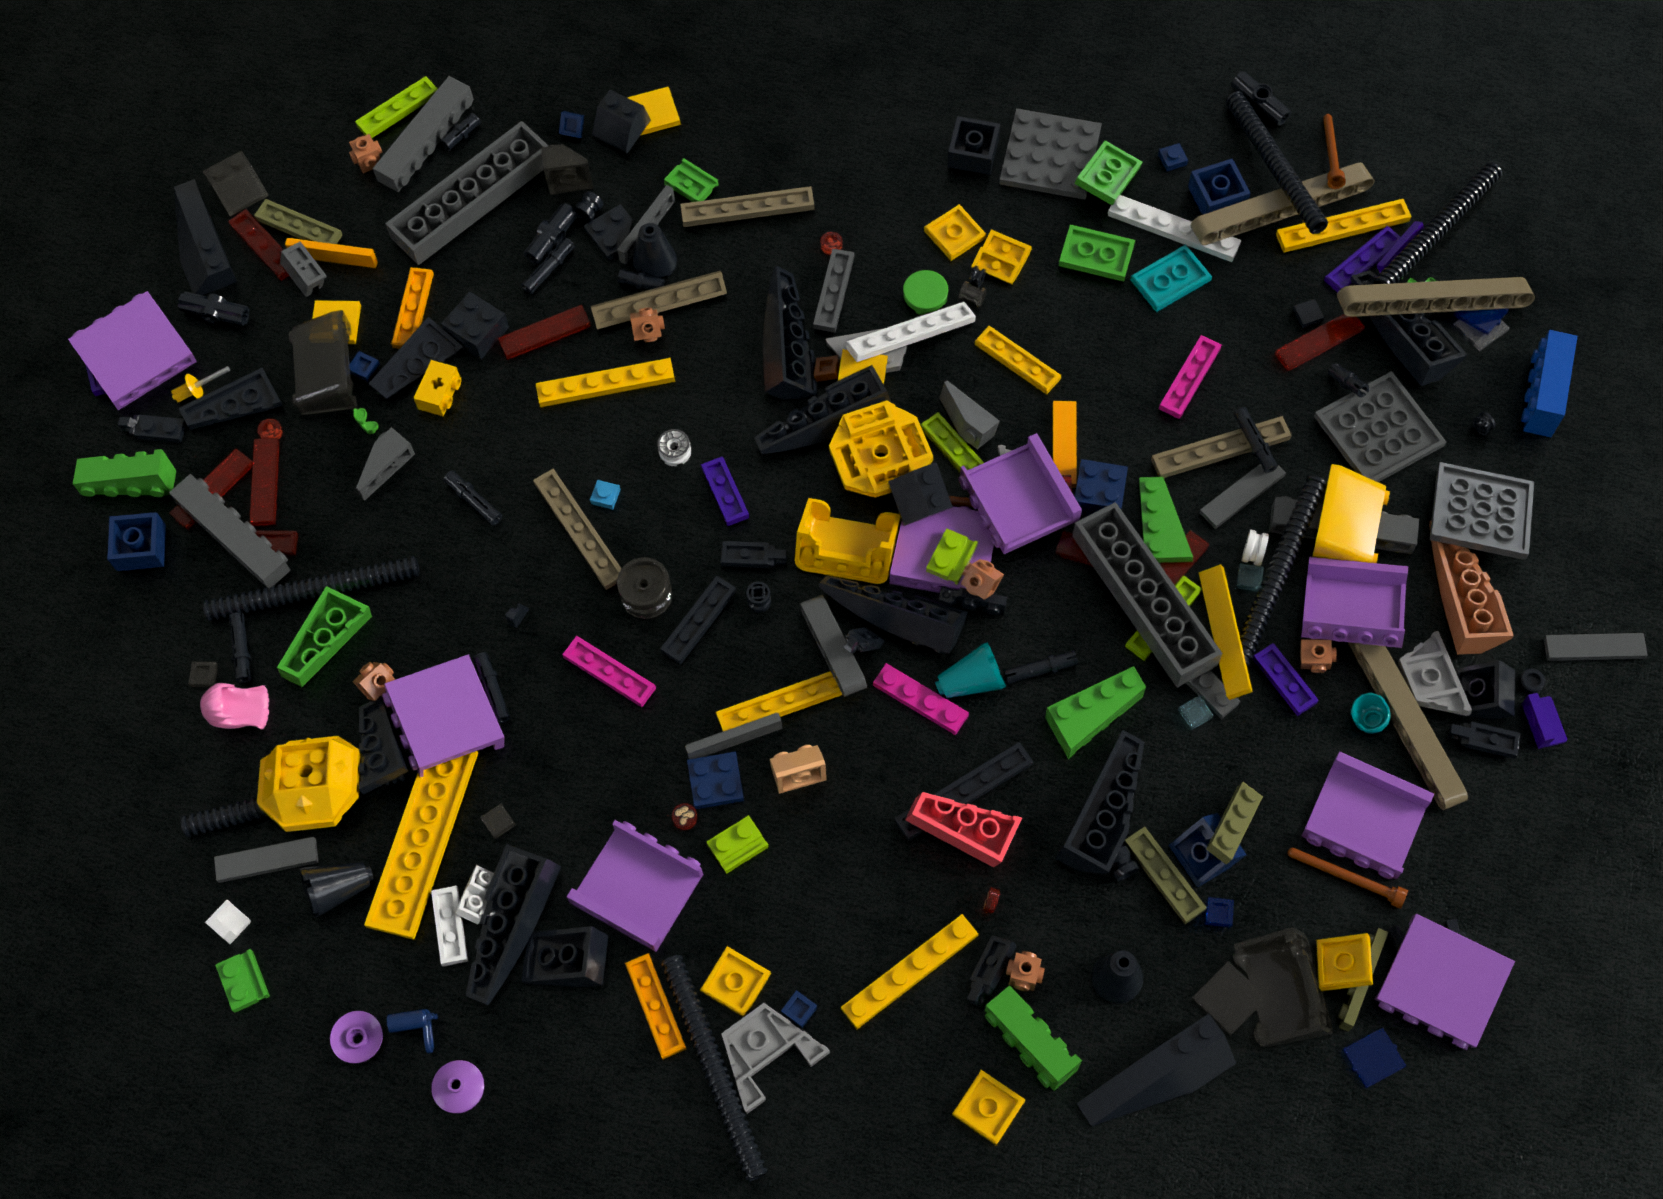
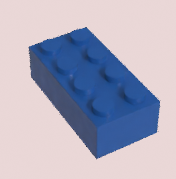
M1549 330L1546 337L1540 339L1538 350H1534L1531 358V363H1534V369L1530 370L1528 382L1531 383V387L1527 389L1524 400L1528 402L1527 408H1524L1521 422H1525L1524 432L1552 437L1564 418L1577 343L1576 335Z

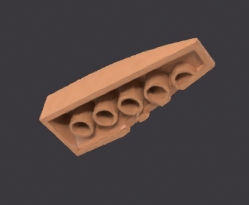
M1431 540L1440 594L1457 655L1481 654L1512 639L1514 635L1502 597L1498 590H1494L1491 586L1488 574L1481 570L1475 553L1472 554L1465 547Z

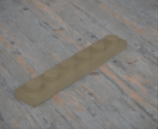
M811 186L680 204L684 227L815 210Z
M717 271L591 306L596 328L601 329L630 321V314L637 313L642 308L651 307L652 310L657 309L659 313L724 295L727 292L722 272Z
M1283 416L1255 424L1265 443H1268L1269 446L1288 441L1292 436ZM1238 429L1152 455L1151 461L1158 477L1166 478L1251 452L1252 448L1243 431Z
M551 469L534 479L535 486L604 588L607 590L626 579L625 573L555 470Z

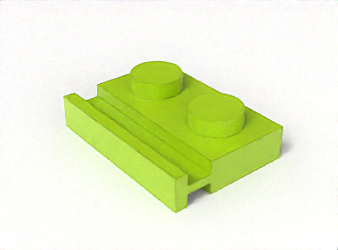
M946 528L926 567V572L947 581H953L958 585L965 567L969 564L978 546V541L969 540L968 537Z
M749 815L706 842L726 874L769 847Z

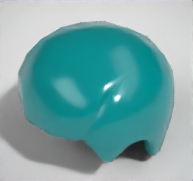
M1374 693L1362 694L1354 700L1351 708L1354 723L1365 733L1373 734L1380 732L1389 724L1391 717L1390 709L1384 698Z

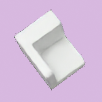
M226 900L205 923L231 944L250 924L251 920L229 900Z

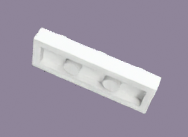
M457 886L432 890L441 965L448 966L467 962L468 956L463 920L461 916L455 914L460 902Z

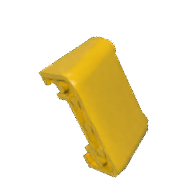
M1331 464L1312 557L1377 563L1378 554L1374 553L1378 527L1382 506L1387 505L1390 491H1386V486L1343 466Z
M808 498L797 531L795 564L797 567L807 572L874 584H881L887 581L900 526V514L881 513L877 518L876 525L830 517L831 510L826 502Z

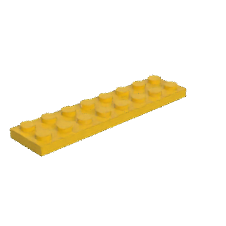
M478 751L423 770V777H420L419 773L417 774L364 924L366 928L415 939L477 759Z

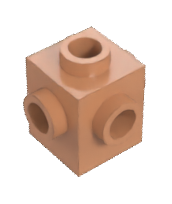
M367 134L349 142L352 148L349 154L353 163H358L363 173L372 170L381 159L379 154L383 153L378 141L373 142L370 134Z
M651 307L639 309L637 313L630 314L634 341L644 339V342H651L657 340V337H661V329H665L663 315L658 316L657 309L652 310Z
M979 559L965 567L962 573L965 577L961 585L966 587L970 594L985 600L994 594L1004 574L995 569L991 562Z
M1312 638L1311 640H1301V669H1311V672L1323 673L1326 672V669H1331L1332 662H1336V647H1332V640Z
M369 662L359 671L361 674L352 682L367 699L376 701L380 696L383 697V693H386L385 683L391 682L395 678L392 676L394 674L393 670L386 663Z
M1023 951L1021 954L1016 953L1015 960L1009 959L1006 975L1011 976L1009 985L1021 991H1034L1036 982L1042 983L1045 968L1040 967L1042 959L1037 958V955L1031 952ZM1021 967L1031 970L1029 972H1024L1021 969Z

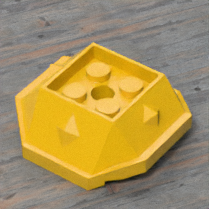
M887 400L844 414L829 445V451L844 488L875 498L891 493L888 484L889 480L927 466L933 461V454L917 417L895 407L894 404ZM879 453H883L886 456L878 457L876 455Z
M339 736L306 738L304 740L289 741L284 745H277L269 755L260 760L258 806L285 832L335 827L342 819V815L351 808L359 797V763H361L359 749Z

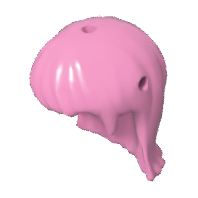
M217 683L203 694L200 708L203 717L211 725L218 728L235 729L254 726L264 729L269 715V695L264 685L242 689L236 688L232 684Z

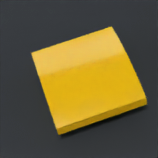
M991 230L983 247H980L971 267L974 268L976 265L980 270L984 268L986 269V274L1012 285L1024 266L1032 247Z

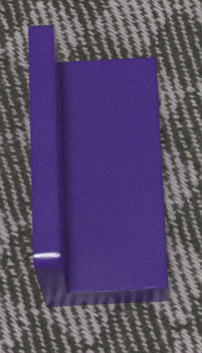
M1538 693L1528 695L1521 704L1538 749L1565 743L1567 737L1552 698L1550 696L1539 698Z

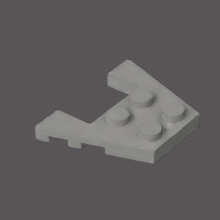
M765 1003L721 1033L746 1114L766 1100L751 1077L795 1045L811 1067L830 1053L826 1046L817 1042L812 1036L800 1030Z

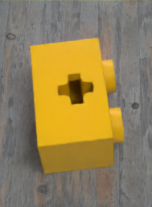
M433 360L430 361L414 396V401L419 410L444 416L446 409H449L452 405V396L455 390H458L461 385V377L457 367Z

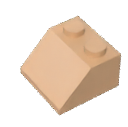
M805 745L792 753L780 752L770 759L771 769L779 794L826 780L825 761L818 745L813 747Z

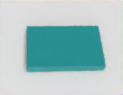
M1185 244L1131 275L1130 280L1152 308L1158 312L1210 282L1212 276Z

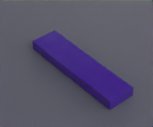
M1386 226L1326 275L1324 281L1337 293L1346 286H1352L1351 275L1374 268L1401 237L1389 226Z

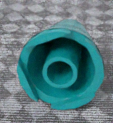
M988 642L982 644L938 675L939 681L935 682L939 694H945L946 698L1006 688Z

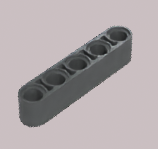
M819 595L799 603L803 617L842 695L845 697L867 688L866 680L853 653L843 648L847 642L824 596Z

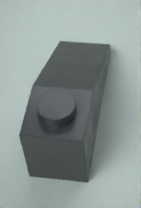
M949 381L944 382L939 396L940 401L959 436L976 449H979L994 437L1000 421Z
M392 427L387 432H383L374 443L356 488L364 501L415 455L411 444Z

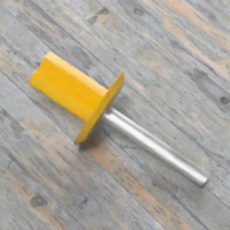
M227 366L200 381L194 376L186 374V383L171 391L173 399H176L179 403L192 395L197 399L202 397V385L229 372V367Z

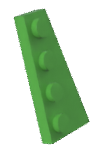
M1140 477L1139 491L1143 542L1158 563L1193 562L1191 549L1164 478Z

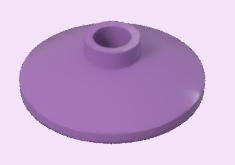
M364 1011L349 1012L343 1015L333 1026L330 1035L331 1048L338 1058L347 1063L354 1064L367 1061L377 1053L383 1039L382 1027L379 1021L370 1013ZM362 1035L363 1040L360 1043H355V1037Z
M463 1060L452 1061L442 1066L435 1074L432 1082V1095L436 1104L449 1113H463L472 1109L480 1101L484 1092V1079L480 1070L472 1063ZM458 1080L461 1082L458 1089H452L454 1081Z

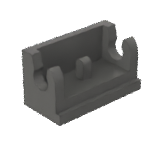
M301 242L281 251L280 264L305 297L312 294L314 287L317 286L320 289L323 286L324 279L327 276Z

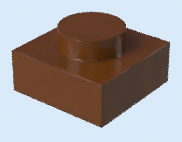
M838 355L816 358L814 370L816 381L838 379L841 363Z

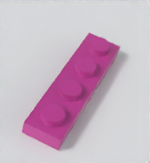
M1200 336L1162 400L1159 410L1178 419L1181 418L1219 353L1221 344L1205 336Z
M578 636L575 637L562 654L564 659L640 707H643L656 689L653 683Z
M887 663L873 682L874 687L954 735L957 734L969 716V712Z

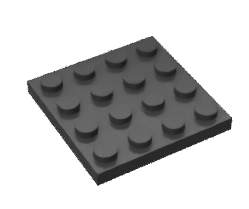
M1016 108L999 184L1086 200L1087 191L1074 183L1096 153L1102 123Z
M1392 371L1369 383L1370 389L1368 393L1361 388L1360 390L1366 396L1360 398L1352 392L1316 411L1314 414V418L1353 470L1377 482L1437 451L1446 444L1445 439Z
M1439 462L1429 540L1526 560L1530 547L1534 481Z

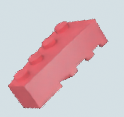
M922 792L915 798L905 820L982 862L995 867L1002 862L1022 818L1001 814L1002 812L994 810L989 811L977 808L975 805L954 802L952 799Z

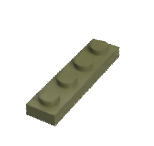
M267 199L264 200L254 215L256 221L301 240L337 244L342 237L341 230Z
M1242 782L1235 790L1206 850L1227 865L1233 859L1263 796Z
M1143 827L1124 840L1125 846L1128 847L1129 851L1184 924H1187L1207 909L1146 827Z
M1380 928L1373 935L1369 933L1372 975L1388 935L1387 931ZM1369 985L1347 989L1346 994L1350 998L1347 1005L1343 1003L1337 1017L1341 1019L1339 1028L1348 1032L1353 1028Z

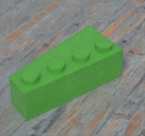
M162 449L154 450V454L146 455L145 451L136 452L134 457L116 454L113 459L105 456L77 459L73 485L80 494L89 497L95 494L116 497L117 495L163 497L164 495H170L169 492L174 488L176 469Z
M326 586L277 666L280 676L303 687L372 617L369 606Z
M1134 666L1047 707L1045 719L1068 759L1078 749L1090 742L1096 734L1108 727L1118 716L1120 717L1143 697L1146 686Z
M1010 985L986 1005L985 1012L987 1014L985 1017L993 1027L998 1026L1004 1033L1002 1037L1010 1047L1015 1046L1020 1051L1019 1057L1023 1063L1029 1068L1032 1066L1039 1073L1037 1078L1045 1088L1050 1086L1055 1091L1078 1071L1082 1060L1076 1054L1072 1057L1069 1055L1066 1048L1067 1045L1060 1037L1052 1038L1050 1036L1049 1026L1039 1017L1034 1019L1031 1016L1034 1014L1032 1008Z

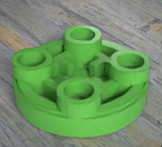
M930 270L917 271L911 274L904 283V300L919 315L936 311L947 302V282L937 272Z

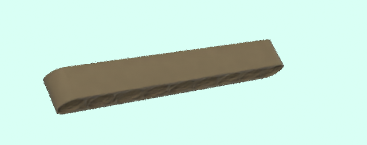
M1360 162L1340 169L1345 173L1346 179L1345 185L1340 189H1332L1328 186V173L1302 181L1315 203L1320 207L1368 190L1375 180L1364 164ZM1278 189L1201 215L1192 221L1190 227L1202 245H1208L1297 215L1298 213L1284 191Z
M1523 277L1346 286L1337 293L1342 310L1348 317L1523 308L1530 305L1535 299L1527 280Z
M1348 642L1375 693L1382 696L1388 704L1391 714L1390 720L1430 792L1434 793L1433 797L1438 806L1445 810L1467 801L1468 794L1386 646Z

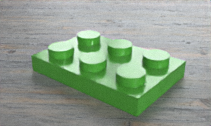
M1104 141L1079 174L1074 184L1113 206L1143 162L1111 143Z
M1070 225L1059 260V266L1124 282L1135 240Z

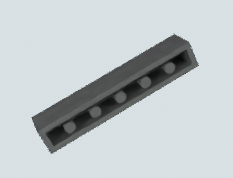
M450 76L447 77L373 167L378 182L397 192L408 184L414 172L421 168L427 156L434 152L440 140L447 135L453 124L459 121L462 113L472 105L474 99L470 86Z
M189 474L169 492L175 503L263 585L270 589L271 586H274L290 571L286 564L288 561L286 556L279 550L274 552L270 548L272 544L263 535L259 538L255 534L256 529L248 521L243 523L239 519L241 517L240 514L233 507L227 508L224 505L225 501L218 493L212 494L209 492L208 489L210 487L203 479L199 478L196 480Z
M1288 496L1275 497L1271 508L1269 532L1284 534L1283 531L1287 528L1286 524L1290 521L1289 517L1293 515L1292 511L1295 509L1296 502H1299L1298 500ZM1319 503L1318 507L1315 508L1316 512L1313 514L1312 521H1309L1310 526L1307 527L1308 531L1304 534L1305 538L1316 539L1323 504ZM1382 511L1375 549L1412 554L1417 545L1419 519L1412 518L1409 515L1398 516Z

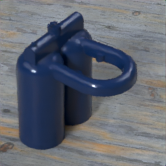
M427 1009L387 1015L389 1033L423 1028L426 1052L428 1054L433 1052L434 1041L431 1020L438 1019L437 1014L430 1013Z

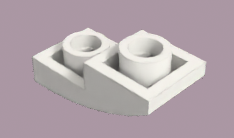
M476 865L455 912L456 915L476 924L480 922L481 915L484 914L487 904L485 900L486 891L494 873Z

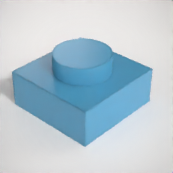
M597 480L590 498L591 504L613 510L621 490L620 485Z

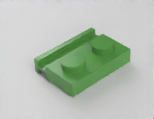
M683 159L682 163L677 165L664 179V183L691 202L704 201L712 193V189L718 186V179Z
M251 949L241 955L238 954L216 964L233 1012L236 1013L259 1002L263 998L270 997L255 955Z

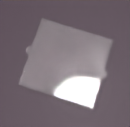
M1491 309L1472 310L1453 325L1464 336V339L1468 340L1479 351L1510 329L1499 318V314H1495Z

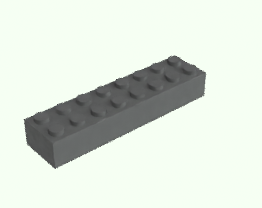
M519 122L385 223L391 239L415 263L420 265L551 165L553 158L550 147L524 122Z
M1115 502L1075 522L1072 537L1175 686L1179 687L1217 667L1223 653Z

